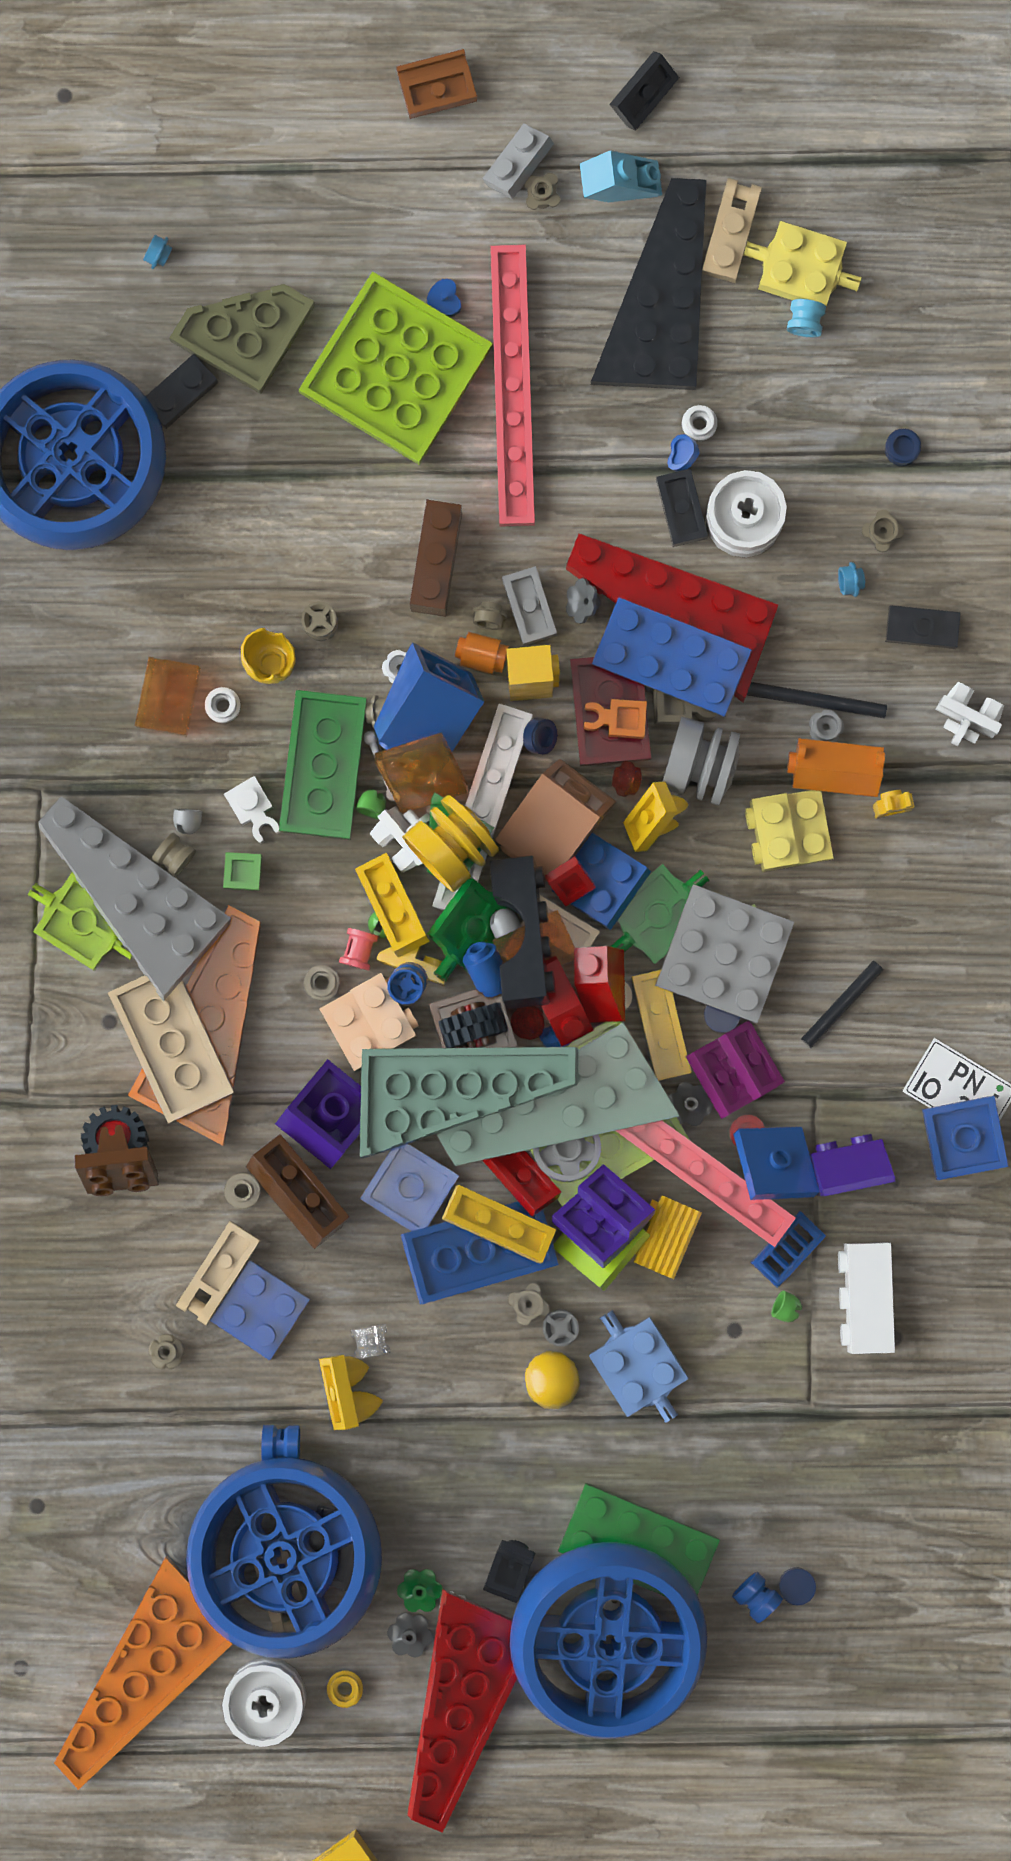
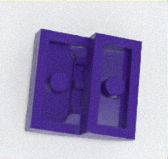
M603 1164L578 1186V1193L552 1215V1223L598 1265L605 1268L643 1229L655 1214V1209Z

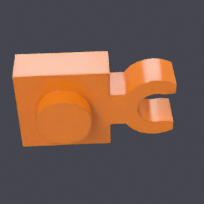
M611 699L610 709H604L595 702L586 703L585 710L595 711L599 719L594 723L584 722V729L596 731L602 726H609L608 737L644 739L647 701Z

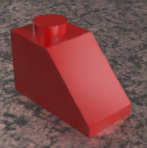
M610 946L574 948V984L590 1023L625 1021L624 950Z
M557 956L546 960L547 971H553L555 993H549L550 1004L541 1005L559 1043L561 1046H564L594 1030Z

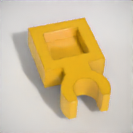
M901 790L880 794L881 800H877L873 804L876 819L910 812L915 807L912 793L904 792L902 794Z

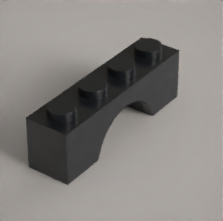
M533 856L490 861L492 890L497 905L513 910L525 923V937L520 950L513 958L500 965L503 1003L507 1009L549 1005V993H555V980L553 971H547L546 958L552 957L550 936L543 935L542 923L549 922L546 901H540L539 888H545L543 866L537 867Z

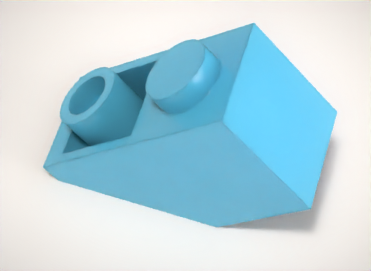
M608 151L580 163L584 198L609 203L662 195L661 174L657 160Z

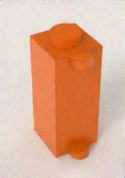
M798 738L796 752H789L787 773L793 774L792 788L878 797L883 778L884 747Z

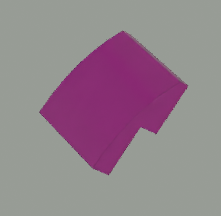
M750 1021L743 1023L686 1056L721 1119L785 1083Z

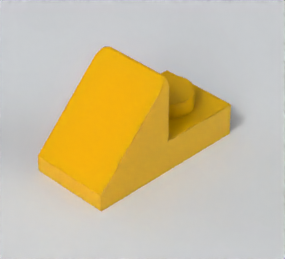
M422 946L399 958L395 955L392 947L378 953L376 960L380 963L397 968L400 964L414 962L426 971L429 981L442 986L446 984V982L434 975V971H436L442 961L426 955L423 961L417 959Z

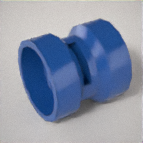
M414 962L400 964L388 981L387 990L390 997L400 1004L408 1005L416 1002L427 986L428 977L426 971Z
M263 1425L262 1460L278 1457L299 1458L300 1425H289L285 1429H278L275 1425Z
M758 1571L749 1576L732 1595L739 1605L747 1604V1608L750 1610L749 1615L757 1624L765 1620L783 1600L776 1590H770L768 1587H765L766 1580Z

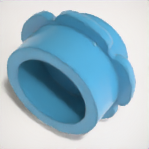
M154 235L143 258L144 261L152 265V269L157 264L165 265L173 248L167 245L168 237L163 239Z
M849 562V566L839 567L838 582L842 595L851 594L857 597L860 589L865 588L863 569L856 568L854 562Z

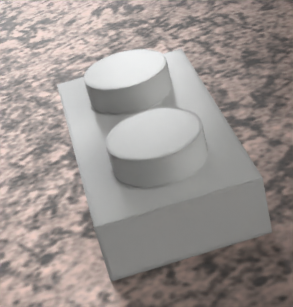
M523 123L482 179L488 187L513 199L554 143L548 135Z
M536 566L503 576L502 581L523 646L557 636Z

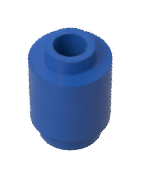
M477 942L471 945L463 957V963L476 989L482 992L485 997H494L501 994L500 965L504 962L496 946L485 942Z

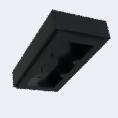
M890 605L888 608L885 642L956 649L958 647L961 612Z

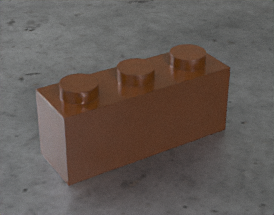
M426 499L410 598L411 612L446 617L462 520V505Z
M281 1134L257 1151L246 1165L250 1173L314 1249L342 1228L349 1219V1215Z

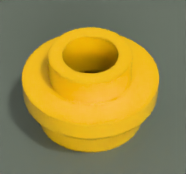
M342 1670L336 1672L329 1679L327 1695L334 1705L348 1708L357 1704L361 1699L363 1683L356 1673ZM342 1682H347L352 1686V1692L344 1695L340 1693L338 1686Z

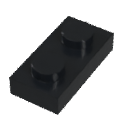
M653 51L609 105L628 128L636 131L680 77L661 53Z
M193 354L146 397L154 407L161 424L167 429L218 384V380Z
M691 468L657 476L656 483L672 546L676 547L707 539L708 535Z

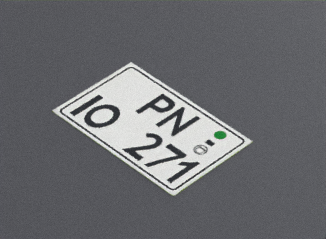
M935 1038L903 1089L904 1093L929 1108L995 1096L999 1121L1011 1103L1010 1083Z

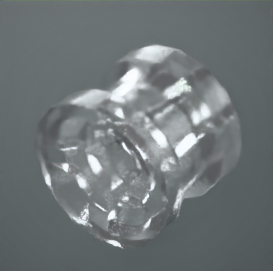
M386 1324L351 1329L352 1338L357 1343V1348L354 1351L355 1359L391 1353L390 1345L385 1342L384 1337L387 1332Z

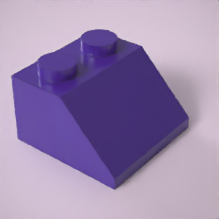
M327 1059L286 1108L275 1125L331 1169L360 1134L361 1086Z
M872 1134L852 1137V1145L838 1148L837 1141L815 1145L817 1152L810 1153L809 1155L819 1188L817 1196H829L896 1182L883 1140H873Z

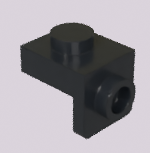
M502 1540L496 1551L483 1590L517 1603L536 1553L529 1550V1547L520 1541Z

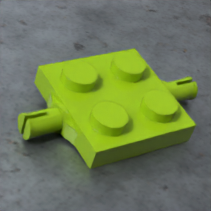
M73 872L63 887L54 892V894L38 883L32 886V888L42 893L43 897L31 889L28 896L45 905L43 917L33 931L35 934L93 971L97 969L104 956L113 949L129 960L133 958L132 954L123 948V944L100 914L85 888L83 889L80 886Z

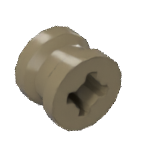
M317 601L305 607L301 621L306 634L316 641H325L335 635L338 629V619L331 605Z
M173 832L158 847L151 860L157 865L163 864L166 866L168 873L175 878L189 864L196 850L191 846H184L180 842V837Z

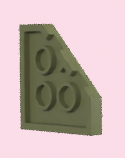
M285 284L270 287V290L254 294L249 292L222 299V302L187 308L169 339L182 349L194 354L206 363L262 394L313 310L315 302Z

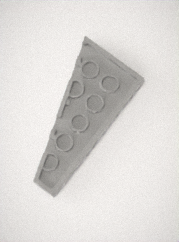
M61 796L39 820V828L61 859L65 860L75 874L80 886L83 889L85 888L100 914L123 946L127 947L137 961L138 967L150 979L156 988V992L164 1002L230 925L231 918Z

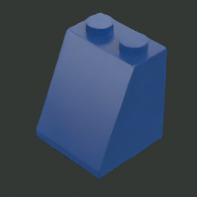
M412 642L374 725L379 744L391 753L396 754L400 751L408 755L410 760L419 767L427 768L430 766L440 771L485 702L473 674Z

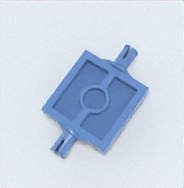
M613 1310L608 1312L607 1316L605 1314L600 1317L611 1337L605 1345L590 1353L589 1357L626 1416L629 1417L643 1407L655 1405L665 1423L670 1421L671 1417L672 1419L675 1418L678 1413H676L667 1396L673 1388L688 1380L689 1377L651 1316L635 1326L625 1328L622 1327Z

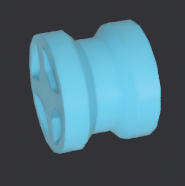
M792 300L790 310L793 316L788 321L787 331L803 337L821 336L823 327L820 324V318L824 316L826 306L814 300Z

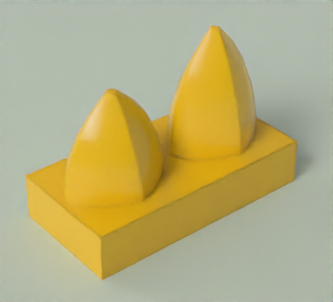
M665 781L653 782L623 821L635 852L647 851L659 836L678 827L679 823L673 817L683 812L689 806L684 798L671 795Z
M344 1355L319 1359L333 1429L346 1430L359 1427L358 1423L372 1416L383 1403V1400L376 1395L361 1391L352 1392L351 1390L352 1386H355L363 1379L369 1366L358 1358Z

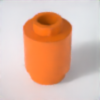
M468 632L466 638H459L455 658L461 659L460 666L493 675L494 671L498 673L503 672L507 658L506 649H509V646L501 644L499 639Z

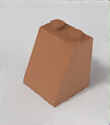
M559 759L540 776L498 834L495 841L501 844L502 851L511 858L533 856L537 867L543 866L545 877L546 874L577 854L616 801Z

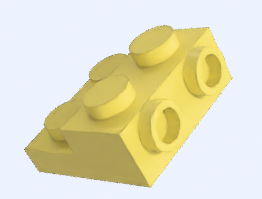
M809 790L751 799L750 808H745L748 829L755 830L757 843L751 844L755 865L761 864L762 872L833 859L821 791Z

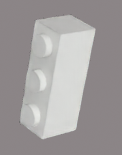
M844 1243V1251H838L839 1273H845V1287L839 1288L840 1309H846L847 1323L840 1326L841 1345L847 1346V1352L851 1354L895 1353L891 1243Z

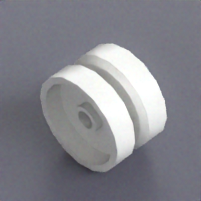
M744 470L729 474L717 484L709 499L705 522L710 538L719 549L732 556L747 558L763 553L774 544L784 525L787 509L784 494L773 479L761 472ZM742 511L750 513L749 519L741 517Z
M269 1657L251 1660L239 1668L226 1688L222 1704L225 1722L232 1733L246 1744L259 1747L279 1744L291 1736L301 1721L307 1699L305 1685L296 1669L283 1660ZM261 1695L266 1696L267 1702L272 1704L269 1706L262 1705L259 1701Z

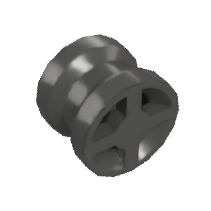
M557 1309L551 1311L545 1317L543 1333L549 1343L555 1346H566L571 1344L578 1335L579 1325L576 1317L571 1312Z

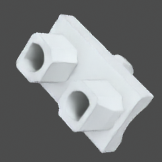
M957 682L947 696L944 695L935 709L960 722L958 724L947 719L943 728L955 734L951 743L958 746L962 738L975 744L980 734L968 729V727L993 738L995 734H998L1002 726L999 720L1004 705L987 697L979 712L967 707L974 690L960 682Z
M396 806L390 810H384L378 816L380 821L371 831V836L382 847L387 846L394 838L403 848L392 857V860L401 872H406L415 866L422 865L423 863L408 847L402 836L419 820L428 825L430 815L427 813L418 818L412 809L403 815Z

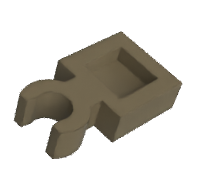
M653 690L654 725H679L681 717L692 719V715H695L702 721H709L716 717V713L705 711L701 707L658 690Z

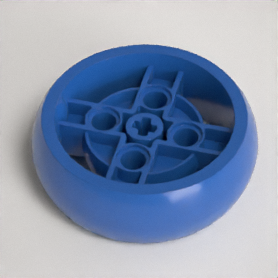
M68 359L50 361L31 367L12 378L0 389V520L9 529L41 546L61 550H82L104 545L117 539L132 529L145 516L155 501L162 485L166 464V443L162 425L154 407L134 383L120 373L98 363ZM82 389L97 392L87 405L64 402L42 409L34 403L41 397L62 390ZM129 417L134 422L140 439V462L133 482H130L120 473L123 464V445L118 430ZM99 421L102 423V428L97 434L88 435L85 433V428L90 422ZM40 427H52V432L48 438L43 440L35 438V433ZM10 428L21 436L18 446V465L23 478L12 493H10L6 486L1 466L2 448ZM67 450L73 453L75 450L78 457L74 461L70 458L67 460L64 453ZM103 470L106 472V478L102 483L97 485L89 483V477L94 471ZM44 476H56V482L51 488L41 489L39 487V482ZM98 500L108 508L99 515L81 521L55 522L43 519L54 505L81 507Z
M293 1457L270 1458L254 1462L237 1470L223 1480L208 1495L197 1512L188 1537L186 1553L190 1589L197 1606L208 1623L221 1636L237 1647L256 1655L277 1659L298 1658L317 1653L346 1636L358 1624L373 1600L382 1566L381 1539L376 1521L366 1501L353 1485L340 1474L324 1465ZM292 1483L312 1488L330 1500L338 1511L322 1518L315 1511L304 1505L293 1502H280L273 1484ZM238 1504L245 1520L236 1532L232 1543L231 1564L217 1570L216 1548L218 1537L227 1516ZM268 1513L275 1517L277 1523L276 1529L271 1534L265 1533L261 1526L263 1517ZM314 1531L322 1533L325 1540L324 1546L319 1552L314 1551L309 1545V1537ZM353 1543L354 1567L351 1581L343 1599L331 1613L323 1595L329 1589L335 1577L338 1564V1550ZM281 1548L282 1551H289L291 1557L286 1560L287 1567L285 1563L278 1564L277 1558L281 1556ZM250 1563L256 1565L259 1570V1578L254 1584L247 1582L244 1576V1570ZM297 1581L303 1582L307 1587V1596L301 1602L297 1601L292 1595V1586ZM246 1597L253 1604L264 1610L275 1613H288L295 1631L274 1632L260 1628L242 1617L231 1604Z
M602 1542L588 1544L565 1552L553 1559L533 1577L525 1588L516 1606L511 1625V1660L516 1677L525 1694L533 1705L553 1723L573 1733L591 1738H626L641 1734L662 1724L680 1709L690 1697L701 1677L706 1660L707 1624L702 1605L693 1587L666 1559L650 1550L626 1543ZM596 1579L595 1587L576 1596L565 1607L561 1615L546 1614L553 1603L565 1592L578 1584ZM633 1579L647 1583L663 1593L674 1606L680 1622L660 1621L653 1607L645 1599L632 1591ZM615 1599L621 1602L620 1606L615 1610L603 1608L604 1604L609 1600ZM570 1633L581 1635L579 1641L570 1644L563 1641L566 1635ZM607 1635L614 1636V1639H611V1644L603 1643V1640L606 1641ZM649 1637L654 1639V1642L649 1647L641 1648L637 1646L638 1641L642 1638ZM538 1659L558 1660L565 1674L575 1684L586 1690L585 1700L571 1696L555 1686L544 1674ZM657 1666H670L664 1676L648 1690L632 1698L622 1700L623 1693L632 1691L642 1685L652 1675ZM603 1671L614 1672V1676L609 1680L602 1681L597 1678Z

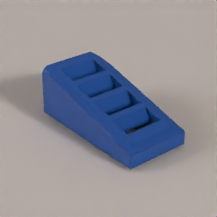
M801 1211L794 1216L796 1217L777 1245L774 1247L768 1243L750 1262L776 1288L794 1272L826 1237ZM798 1224L813 1237L809 1243L794 1230ZM788 1234L803 1248L799 1253L784 1240ZM778 1245L793 1258L789 1264L774 1250ZM769 1255L783 1268L779 1274L765 1261Z

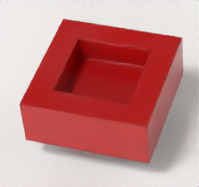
M573 857L545 875L548 884L565 907L596 888L593 880L576 857Z

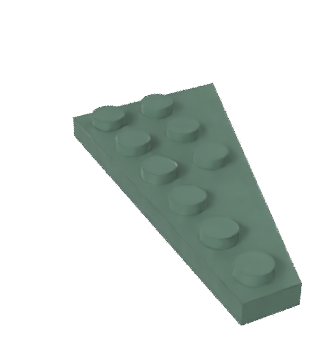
M622 1023L578 1049V1085L442 1131L437 1134V1137L454 1165L457 1166L679 1117V1114L625 1024Z
M578 1048L362 1049L360 1158L370 1157L578 1085Z

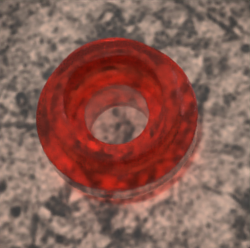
M624 761L620 767H616L612 776V786L616 789L618 796L626 797L628 794L635 795L638 792L642 778L641 769L628 761Z
M536 1006L517 1008L511 1017V1026L518 1037L533 1040L542 1035L544 1031V1018Z

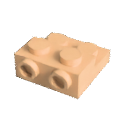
M382 973L319 1008L354 1071L362 1068V1049H396L417 1037L413 1030L419 1026L409 1007L402 1011L399 1003L390 997L387 990L389 978L385 979Z

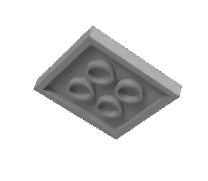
M693 884L655 986L753 1023H758L794 922Z

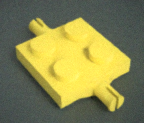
M780 221L775 238L768 245V248L748 241L743 256L763 261V275L758 290L790 300L808 299L827 306L830 294L836 289L837 285L857 292L862 278L842 272V257L847 242Z

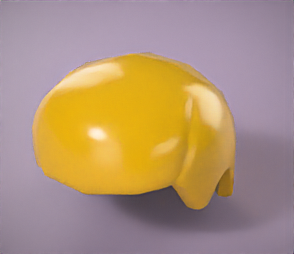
M259 628L248 634L241 646L242 665L246 673L260 683L277 684L291 675L296 665L295 648L283 633H274L267 631L265 628Z
M546 1351L535 1356L526 1368L525 1382L528 1395L544 1409H560L570 1404L579 1391L578 1370L574 1362L562 1352Z

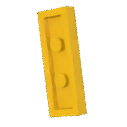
M387 853L355 868L397 958L430 942Z
M661 970L631 977L653 1071L658 1081L692 1073L690 1064L686 1059L687 1051L673 993L655 986Z
M461 1185L455 1186L442 1217V1220L539 1264L543 1263L556 1232V1229Z

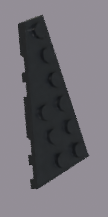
M671 178L590 385L696 390L706 180Z

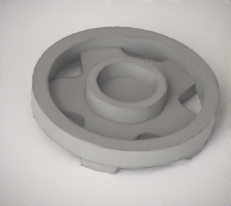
M598 1134L592 1136L595 1144L585 1141L584 1138L548 1145L541 1152H539V1148H534L535 1161L539 1168L552 1179L562 1182L582 1179L598 1163L601 1153L600 1137ZM581 1161H591L586 1169L579 1172ZM558 1165L562 1175L553 1172L548 1167Z

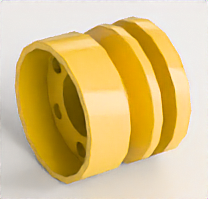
M446 795L441 800V803L449 813L448 817L438 808L433 807L430 812L438 826L433 830L429 825L419 820L402 838L426 868L451 892H455L471 877L468 868L463 862L465 859L469 858L472 862L482 867L486 862L477 848L480 847L491 857L499 849L491 838L489 830L475 813L450 795Z

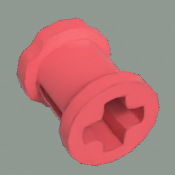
M348 928L347 934L349 939L344 956L340 957L339 963L369 971L370 964H368L372 946L374 942H378L379 936Z

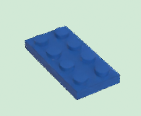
M618 597L592 664L726 717L752 650Z
M518 1201L504 1205L547 1225L543 1210L532 1217ZM447 1221L401 1234L420 1305L559 1265L552 1241L543 1263L539 1264Z

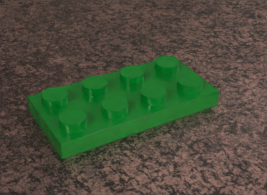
M296 690L279 825L280 832L351 840L367 698Z
M585 1483L558 1552L564 1554L577 1547L602 1542H618L639 1546L658 1554L670 1562L687 1579L698 1595L720 1540L705 1532ZM633 1579L634 1584L665 1596L651 1585Z

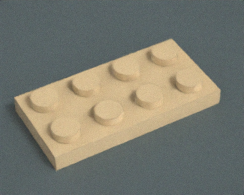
M145 975L108 992L168 1124L235 1093L183 980L164 1002L156 992L155 986Z

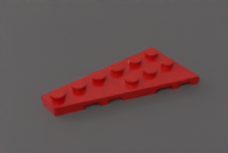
M578 533L567 562L566 570L578 579H587L590 585L596 587L599 595H605L615 604L618 597L752 650L734 694L738 700L744 703L778 604Z
M442 1589L407 1813L412 1821L442 1833L517 1680L510 1653V1632L513 1619L445 1589Z

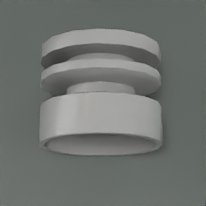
M681 717L662 782H666L670 792L680 795L685 793L690 781L698 783L696 799L700 801L703 799L706 787H713L714 790L710 803L719 806L721 799L732 784L738 764L740 733L731 731L727 746L719 744L723 728L718 727L709 742L703 740L704 723Z

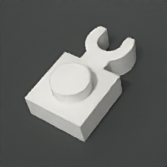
M255 776L224 793L242 826L250 821L253 822L252 833L260 844L265 842L260 835V830L263 826L270 825L276 834L280 833L278 823L273 818L265 815L273 806Z

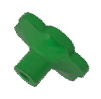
M409 1569L404 1574V1581L397 1587V1594L404 1600V1606L408 1611L416 1612L421 1609L424 1612H429L435 1608L436 1599L441 1597L443 1587L436 1581L435 1573L431 1569H423L420 1572L416 1569ZM418 1589L423 1591L421 1595L416 1593Z

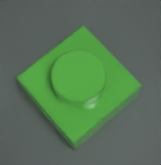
M226 852L223 888L260 891L262 855Z

